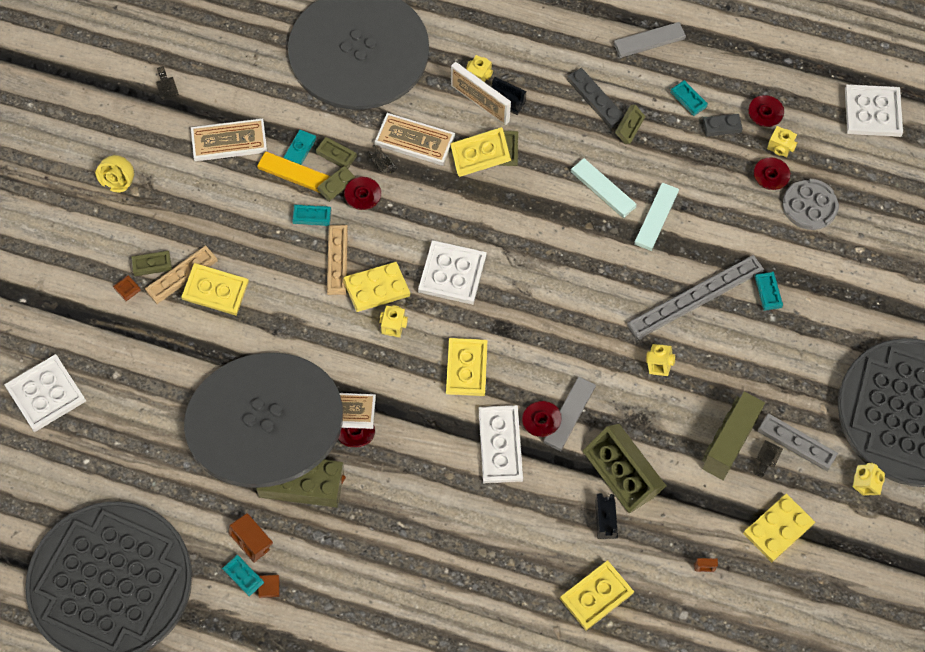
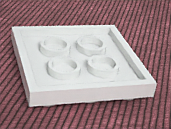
M846 84L847 134L902 136L900 87Z
M432 240L418 293L474 305L487 252Z
M56 354L4 384L34 432L86 402Z

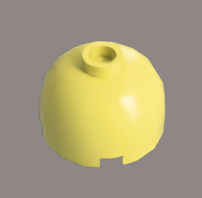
M112 155L100 162L95 174L102 186L105 187L107 185L111 187L110 191L120 193L126 191L132 184L134 169L126 158Z

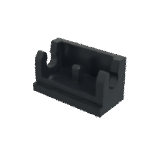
M494 77L492 88L511 101L510 112L518 115L526 102L527 91Z
M599 493L595 499L597 539H618L614 494H610V497H603V494Z

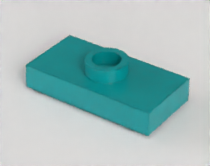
M685 80L670 91L693 116L708 106V103Z
M299 130L283 158L302 165L316 141V136Z
M294 205L292 222L293 224L329 226L332 209L328 206Z
M774 272L756 274L755 281L763 310L782 308L783 302Z
M238 554L222 568L249 597L264 584V581Z

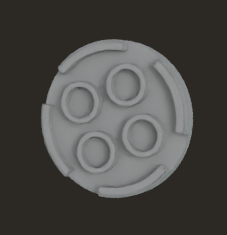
M809 179L794 182L788 187L783 197V210L787 218L796 226L807 230H818L833 222L839 210V203L834 190L829 185L820 180Z

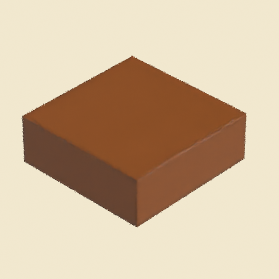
M129 275L113 286L114 290L125 301H128L141 291L140 287Z
M697 558L694 569L696 572H714L718 566V559Z
M279 575L259 576L264 581V584L258 588L259 598L280 597Z

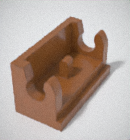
M248 513L229 526V535L253 563L270 551L269 547L273 544L272 540Z

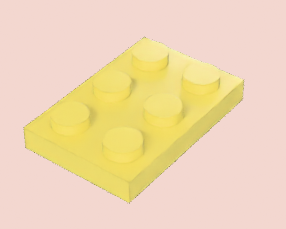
M502 127L450 143L459 177L511 161Z
M397 262L343 278L356 312L410 297V291Z
M194 263L182 294V300L237 316L249 280Z
M449 338L446 394L485 396L488 340Z
M786 493L748 527L743 534L772 563L815 524V521Z
M607 560L563 594L560 600L587 631L633 595L634 591Z

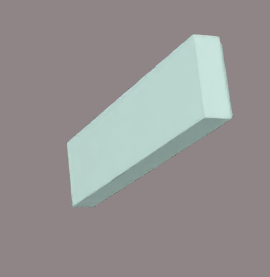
M585 158L571 169L572 174L622 218L626 217L636 208L637 204Z
M665 183L661 184L635 240V245L652 251L677 197L678 188Z

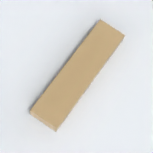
M329 225L327 295H346L347 289L343 278L347 276V225Z
M205 245L146 287L145 291L158 304L187 283L194 263L210 267L218 260Z

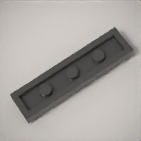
M582 67L567 76V81L610 129L620 124L624 114Z

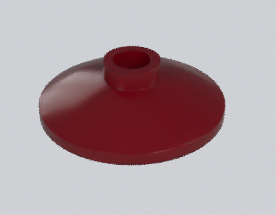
M762 95L750 102L748 113L756 124L763 127H772L782 121L784 107L775 97Z
M764 158L754 168L756 182L765 189H781L790 180L791 173L789 167L778 158Z
M357 177L346 185L344 191L345 200L355 209L368 210L376 206L380 201L381 188L375 180L369 177Z
M547 401L532 403L525 409L522 416L525 430L537 437H546L555 433L562 421L558 407ZM542 420L546 421V422L543 423V424H540V423H539V422L542 421Z
M373 425V429L342 428L338 440L348 447L365 446L373 440L375 426Z

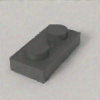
M739 114L705 117L703 119L706 137L742 133L743 130Z

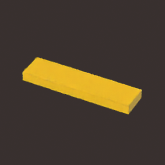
M266 151L257 165L259 170L319 192L317 187L331 177Z

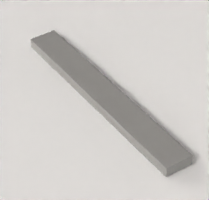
M752 255L629 321L627 326L635 338L639 340L755 277L756 274L762 273L764 268L755 256Z

